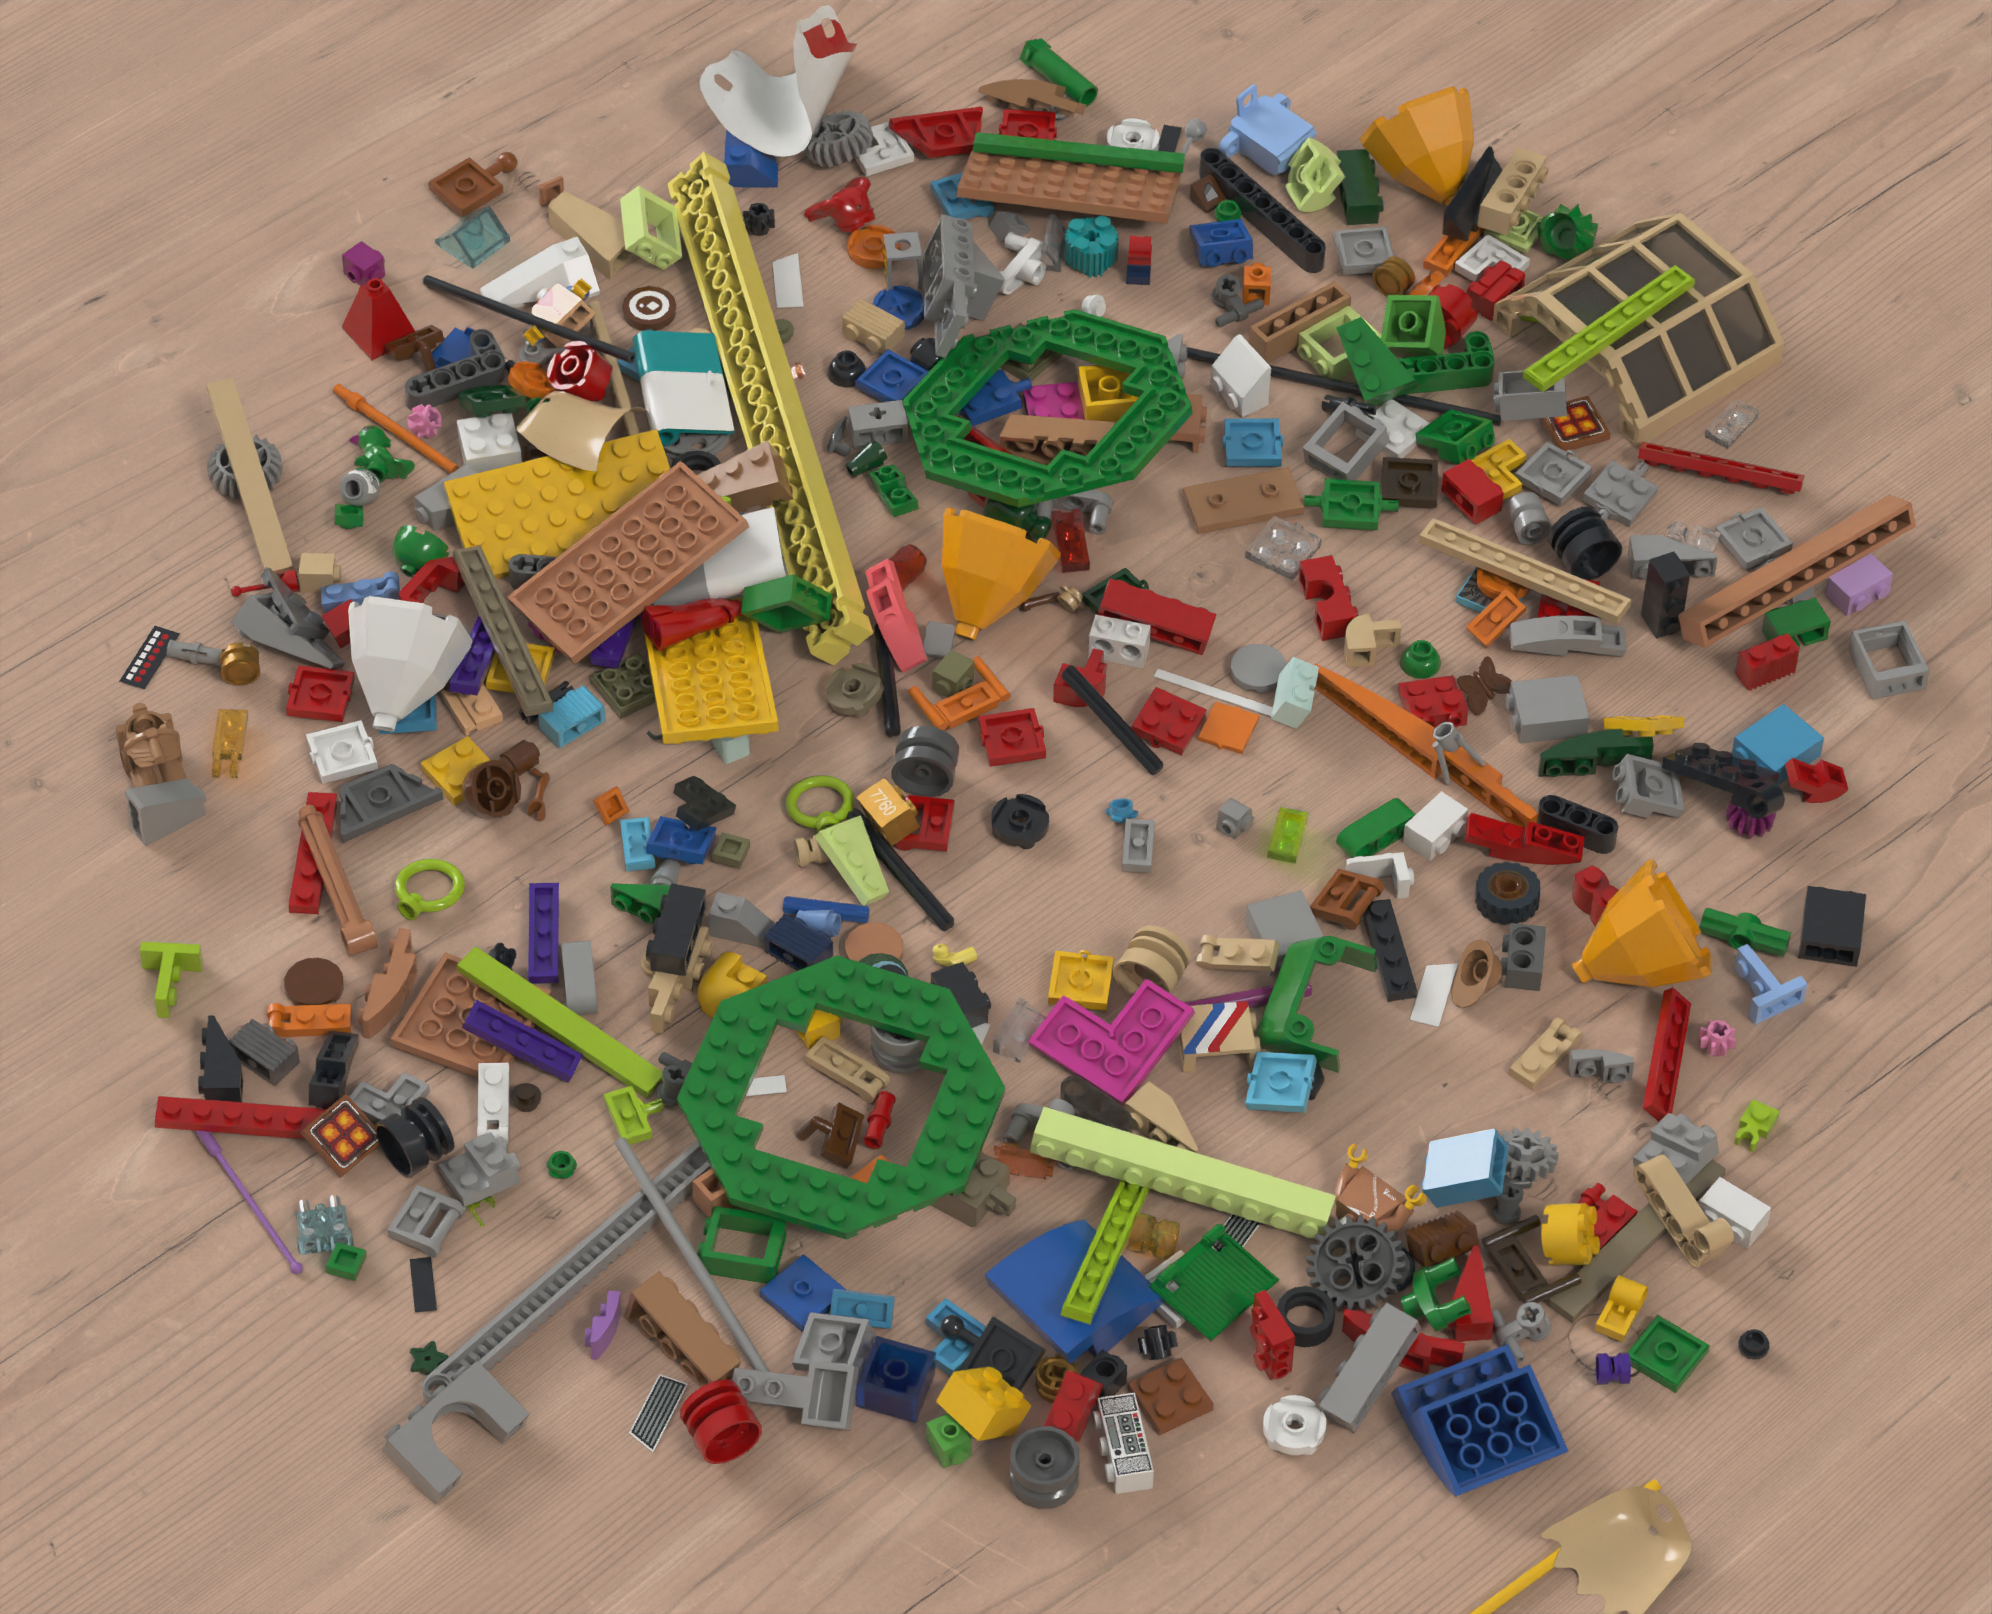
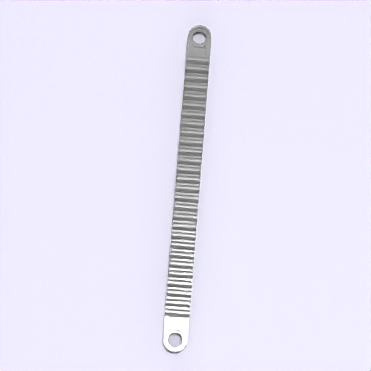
M696 1141L652 1180L666 1205L672 1211L675 1210L677 1203L680 1202L682 1204L686 1195H692L693 1180L711 1169L702 1146L700 1147ZM643 1189L431 1372L422 1384L425 1402L428 1404L431 1401L430 1396L432 1393L430 1389L433 1386H449L454 1381L452 1379L453 1375L464 1365L469 1368L478 1361L486 1370H492L497 1361L499 1363L502 1362L505 1354H511L514 1346L519 1347L523 1338L527 1340L531 1331L536 1332L539 1324H545L550 1315L553 1317L558 1308L562 1309L567 1300L571 1301L576 1292L579 1294L584 1285L588 1286L593 1277L597 1278L601 1270L605 1271L610 1262L614 1263L619 1254L622 1256L627 1247L631 1248L636 1239L638 1241L641 1240L644 1232L649 1233L653 1224L657 1226L660 1217Z

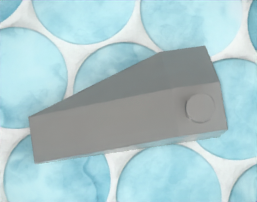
M272 593L249 595L231 621L238 628L237 632L245 639H252L330 669L340 668L345 664L324 641L293 635L289 630L293 624L282 618L280 610L276 607L271 597Z

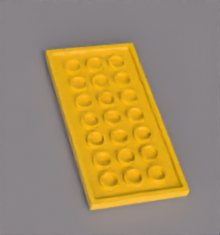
M655 429L604 442L599 455L597 471L580 469L565 464L551 456H546L445 481L443 487L463 548L481 546L495 578L498 579L510 576L509 561L515 555L560 556L666 473L670 466L658 430Z
M743 598L727 599V601L738 600L741 604L743 603ZM745 615L736 617L732 623H727L721 628L695 635L660 652L644 633L663 744H681L697 740L709 741L724 737L737 738L741 735L768 734L779 731L758 622Z

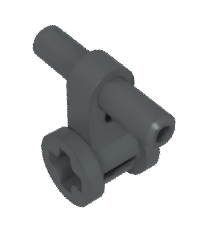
M1230 274L1219 277L1216 287L1211 294V299L1216 306L1227 308L1229 311L1215 319L1216 325L1220 328L1234 321L1240 322L1249 317V314L1264 308V302L1260 298L1244 305L1238 295L1241 287L1240 282L1235 276Z
M662 1052L658 1061L667 1067L663 1070V1083L658 1087L656 1096L664 1104L675 1106L678 1105L677 1097L693 1063L686 1059L681 1061L666 1052Z
M1505 1175L1502 1195L1496 1196L1498 1204L1495 1205L1493 1216L1498 1222L1513 1224L1520 1220L1521 1209L1519 1203L1523 1200V1189L1532 1187L1530 1177H1526V1180L1521 1182L1520 1177L1511 1179L1508 1178V1175Z

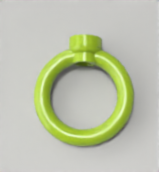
M817 775L796 783L787 794L785 806L789 816L795 822L808 828L817 829L819 832L845 820L848 812L853 810L855 799L851 788L844 781L832 776ZM829 787L837 790L842 795L843 804L835 813L824 811L817 817H812L798 809L797 800L803 792L811 788Z
M422 859L407 865L400 871L395 880V892L400 900L397 904L398 911L406 919L415 920L421 912H438L453 906L464 893L465 880L463 874L453 864L440 859ZM435 870L447 874L452 879L453 889L447 896L441 899L424 901L417 893L409 894L406 884L413 875L419 872Z

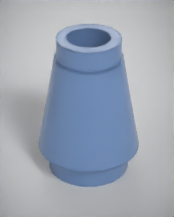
M799 910L796 917L801 918L809 928L816 932L823 931L829 937H836L839 934L841 915L835 913L834 910Z

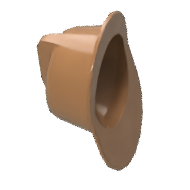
M1475 940L1467 945L1462 953L1451 992L1453 1002L1461 1008L1470 1007L1475 1004L1483 994L1494 988L1501 979L1502 963L1498 956L1493 953V949L1487 941Z

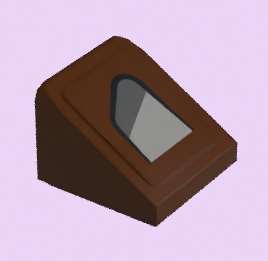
M1211 174L1192 183L1190 186V199L1205 213L1215 209L1220 202L1227 200Z

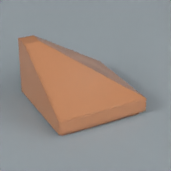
M562 175L538 185L541 206L549 204L552 199L557 198L564 191Z

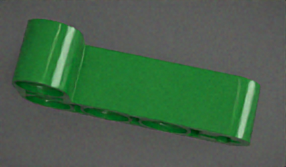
M1473 331L1466 335L1464 352L1398 359L1421 386L1405 394L1484 387L1491 384L1493 380L1495 357L1488 335L1481 331Z

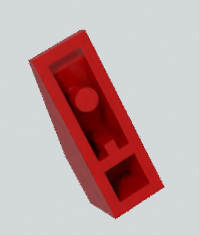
M1478 1245L1472 1247L1452 1298L1453 1301L1465 1295L1472 1309L1471 1314L1448 1323L1447 1330H1452L1453 1338L1458 1342L1491 1340L1494 1321Z

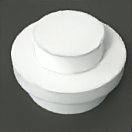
M1098 294L1089 295L1084 299L1081 310L1082 312L1102 317L1106 310L1105 300Z

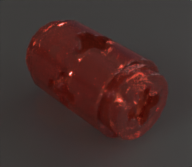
M912 544L900 547L890 557V560L894 562L902 592L925 570V565L927 564L923 552Z

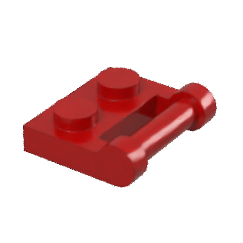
M915 795L905 796L906 799L904 801L910 800L917 811L924 810L920 835L911 833L895 844L896 847L902 851L916 848L947 852L955 800Z

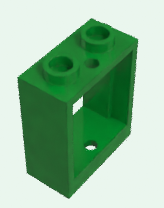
M792 574L745 587L741 614L781 634L829 621L832 594Z
M714 1206L712 1218H706L704 1225L706 1240L705 1243L700 1242L697 1255L710 1275L768 1284L778 1274L787 1239V1221L761 1213ZM720 1228L769 1236L764 1259L715 1252L714 1249Z

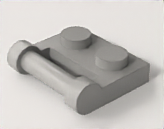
M416 1185L388 1228V1237L420 1249L429 1257H437L441 1250L442 1241L455 1221L462 1218L466 1207L458 1200ZM439 1210L446 1211L445 1216L430 1238L423 1236Z

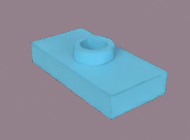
M649 817L620 820L626 871L655 869L654 855L646 853L647 842L651 836Z

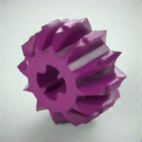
M1731 798L1726 811V821L1729 822L1730 830H1737L1738 836L1748 834L1750 839L1754 834L1762 838L1765 831L1770 832L1776 812L1764 818L1755 819L1747 813L1746 809L1732 805Z

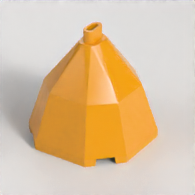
M1453 86L1403 103L1398 106V115L1389 120L1385 116L1375 119L1359 139L1362 146L1394 180L1440 204H1446V206L1450 204L1464 183L1474 144L1469 92L1467 88H1461L1458 93L1456 87Z
M946 507L943 523L942 569L954 617L958 622L955 634L975 641L979 630H984L1031 596L1057 563L1061 552L1050 541L1039 538L1037 544L1025 539L1027 531L1019 527L968 510L961 509L958 516L954 509Z
M1653 859L1645 862L1610 899L1581 954L1582 958L1572 963L1575 972L1583 984L1594 978L1597 981L1658 987L1705 978L1712 974L1713 957L1708 947L1700 949L1695 938L1702 933L1696 920L1669 876L1664 871L1658 874L1655 873V869L1658 866Z

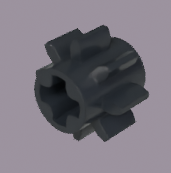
M755 203L751 204L749 211H743L746 230L749 229L753 235H766L769 228H775L774 209H769L767 205Z
M1156 1325L1143 1329L1145 1337L1137 1338L1140 1353H1148L1149 1360H1159L1172 1356L1171 1348L1178 1347L1175 1332L1167 1331L1166 1325Z

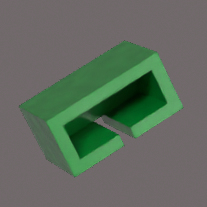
M1811 598L1782 608H1775L1765 613L1762 633L1767 640L1788 633L1800 648V643L1795 635L1799 637L1804 646L1827 640L1831 621L1817 599Z

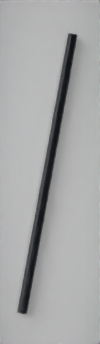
M1187 347V358L1214 364L1221 355ZM1269 365L1272 377L1363 396L1359 385L1355 383ZM1406 394L1393 398L1394 401L1401 405L1442 414L1452 409L1490 419L1493 425H1501V415Z

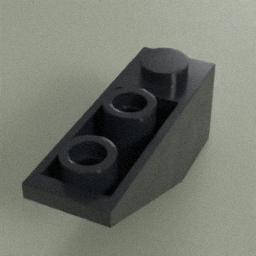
M208 1016L207 1028H202V1045L206 1046V1052H200V1068L204 1070V1076H199L198 1078L199 1094H204L205 1100L242 1102L244 1079L241 1062L215 1016Z

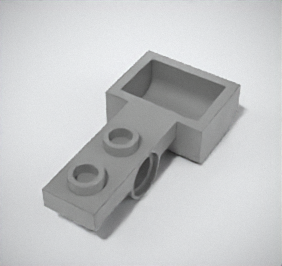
M810 1361L808 1377L734 1368L732 1381L739 1386L747 1402L786 1408L803 1409L801 1424L844 1431H850L859 1373L858 1367Z

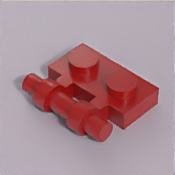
M1596 1183L1592 1188H1587L1581 1194V1199L1577 1203L1595 1206L1597 1221L1594 1225V1236H1598L1601 1250L1637 1215V1210L1614 1194L1607 1201H1604L1600 1196L1605 1193L1606 1189L1602 1184Z

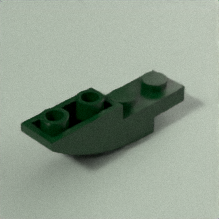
M1612 729L1570 738L1540 754L1538 777L1595 775L1597 766L1617 765L1626 754L1652 760L1653 737H1624L1623 729Z

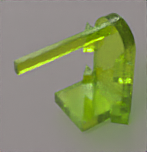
M493 1195L468 1205V1208L481 1227L485 1225L474 1209L480 1206L479 1203L484 1200L489 1202L491 1207L494 1208L496 1202L492 1198Z

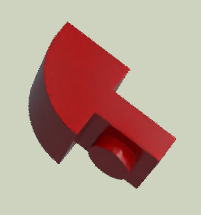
M1791 758L1785 764L1790 786L1802 791L1805 802H1829L1839 798L1849 790L1844 770L1840 766L1822 759L1814 766Z

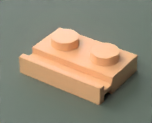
M482 684L478 696L450 692V689L447 691L445 689L441 690L442 700L465 736L470 735L469 732L472 730L480 731L503 721L501 710L484 684Z

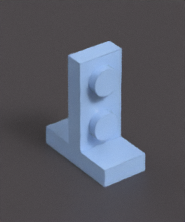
M1748 944L1737 949L1734 964L1735 970L1741 978L1748 982L1756 996L1751 1000L1748 1016L1755 1025L1804 1002L1807 982L1802 976L1781 985Z

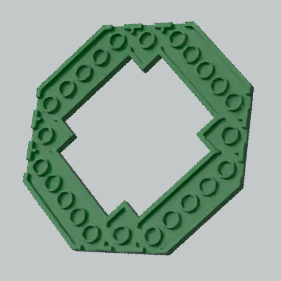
M1076 309L1064 311V316L1050 320L1048 316L1027 320V325L1013 329L1011 325L990 329V334L976 338L974 334L962 336L957 342L956 347L950 349L947 357H943L903 399L906 416L926 479L1018 508L1134 480L1193 414L1191 402L1187 397L1185 386L1178 373L1172 352H1170L1166 336ZM1046 349L1130 374L1122 383L1123 393L1139 397L1087 456L1062 449L1048 466L963 440L972 430L971 421L956 417L959 411L1009 358L1032 365Z
M834 956L721 1001L679 1092L677 1102L682 1113L685 1114L700 1147L702 1146L716 1178L720 1180L730 1204L847 1240L857 1236L858 1232L871 1226H874V1228L896 1220L898 1215L912 1209L915 1212L937 1203L939 1198L949 1194L955 1196L964 1192L1005 1095V1085L950 989L844 957ZM820 1010L927 1042L919 1060V1067L943 1074L945 1078L907 1167L877 1159L868 1183H864L755 1149L763 1132V1124L737 1115L777 1025L806 1033L815 1011Z

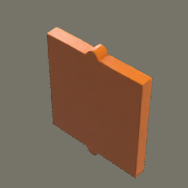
M1215 701L1198 736V741L1217 746L1218 749L1224 748L1242 754L1260 715L1242 710L1239 706L1232 707Z

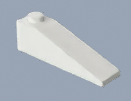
M578 237L554 244L481 287L480 293L482 296L516 308L523 307L525 303L538 302L537 295L542 289L548 288L551 290L556 284H560L564 288L573 286L580 278L593 287L589 290L588 298L599 295L600 290L588 253Z

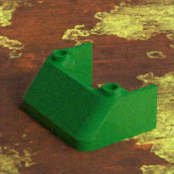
M1334 936L1301 940L1290 945L1257 1031L1260 1046L1273 1053L1315 1055L1321 1068L1339 1073V1050L1311 1042L1314 1035L1313 1023L1308 1017L1297 1013L1316 963L1331 966L1338 962H1343L1376 972V949Z

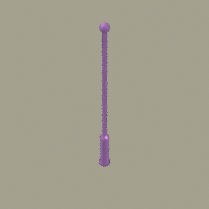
M195 1131L211 1156L217 1157L291 1264L292 1273L300 1274L303 1270L302 1264L295 1261L221 1154L222 1148L210 1132Z

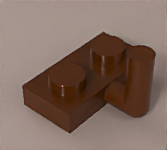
M429 325L384 344V348L388 356L398 361L407 360L413 356V353L419 351L425 370L428 372L436 369L431 349L435 348L437 343L445 339L442 330Z
M838 1102L832 1109L830 1121L814 1116L797 1132V1136L800 1140L806 1141L816 1130L825 1133L820 1156L847 1168L852 1164L865 1115Z

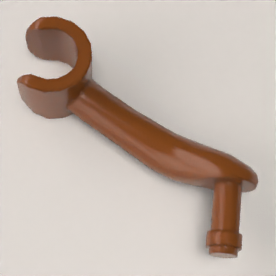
M533 768L531 771L532 775L540 779L536 786L534 799L528 804V815L531 816L533 812L538 811L537 820L543 821L546 817L545 803L542 800L550 776L547 772L542 773L538 769Z

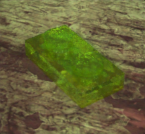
M1280 807L1268 848L1267 858L1296 864L1308 821V812Z

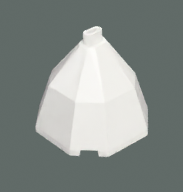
M374 596L365 597L361 606L357 602L350 603L348 614L352 662L371 713L375 716L373 728L391 732L395 731L397 721L404 719L444 688L471 648L473 641L458 618L452 615H447L445 620L432 615L433 607L424 603Z

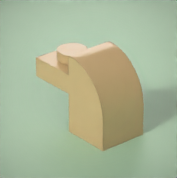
M1370 613L1354 618L1348 624L1345 635L1344 656L1347 668L1375 666L1376 648L1399 647L1401 635L1400 619L1371 621Z

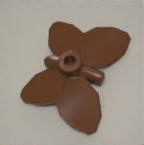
M1489 656L1484 657L1481 662L1479 673L1474 671L1473 676L1464 675L1459 676L1457 679V683L1462 691L1468 694L1467 702L1470 710L1475 715H1480L1485 711L1488 704L1487 697L1489 699L1495 697L1493 692L1497 694L1509 693L1512 682L1503 674L1496 673L1494 663Z

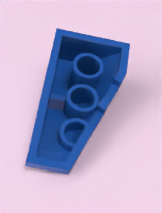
M726 129L724 164H726L730 176L729 185L733 187L778 188V164L774 155L763 153L751 147Z

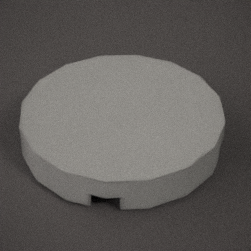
M1251 644L1235 652L1231 659L1230 675L1234 683L1247 691L1252 689L1256 690V693H1265L1277 688L1279 674L1285 668L1287 662L1283 654L1276 648L1265 644Z

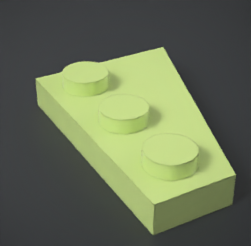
M861 815L818 832L814 838L862 905L866 906L886 897L889 890Z

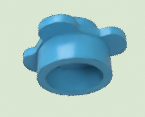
M1125 798L1113 800L1110 802V808L1105 810L1106 815H1110L1111 820L1117 823H1125L1126 818H1136L1139 815L1138 811L1133 809V802Z

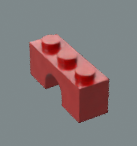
M1332 555L1300 561L1298 580L1306 600L1314 598L1325 599L1324 601L1316 602L1314 617L1322 641L1345 637L1348 624L1359 616L1356 606L1352 607L1350 589L1343 584V573L1340 565L1336 566Z

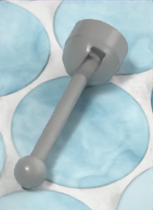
M1190 119L1184 131L1188 140L1181 153L1186 155L1191 143L1198 142L1204 137L1207 131L1205 123L1198 119Z

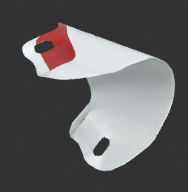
M829 5L821 6L810 18L798 21L794 38L796 73L783 77L770 76L747 54L735 50L731 51L725 60L710 64L705 68L700 78V89L711 110L732 135L751 147L769 155L783 157L796 155L802 152L809 144L858 43L847 41L833 8ZM824 18H830L835 30L834 36L830 38L826 37L822 27V20ZM716 74L722 75L731 82L733 87L730 91H725L715 83L714 76Z

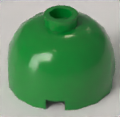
M403 525L395 536L392 555L397 565L401 567L400 571L404 575L413 578L428 561L449 556L450 552H447L448 546L440 538L426 530L422 535L415 532L417 527Z

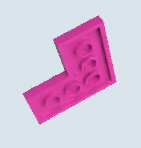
M1145 979L1111 1025L1063 995L1028 1040V1043L1037 1051L1125 1107V1103L1144 1082L1194 1016L1195 1011L1186 1003L1148 979Z

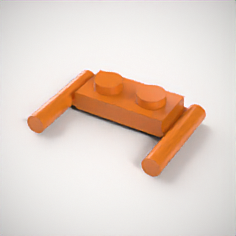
M979 656L973 659L975 661V669L985 681L935 703V705L929 702L917 686L909 689L908 694L936 728L944 731L948 726L949 729H952L999 707L1000 701L1006 702L1011 697V694Z

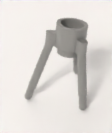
M1444 722L1435 728L1433 735L1436 741L1432 746L1437 752L1441 771L1447 785L1451 783L1443 750L1454 752L1462 746L1480 766H1485L1484 760L1464 740L1453 723Z

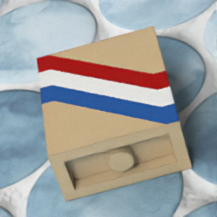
M1248 1001L1190 1006L1194 1009L1195 1014L1178 1035L1183 1072H1195L1196 1057L1246 1053L1248 1066H1254L1256 1053L1261 1052L1259 1036L1254 1037L1253 1031L1256 1030L1255 1013H1250Z

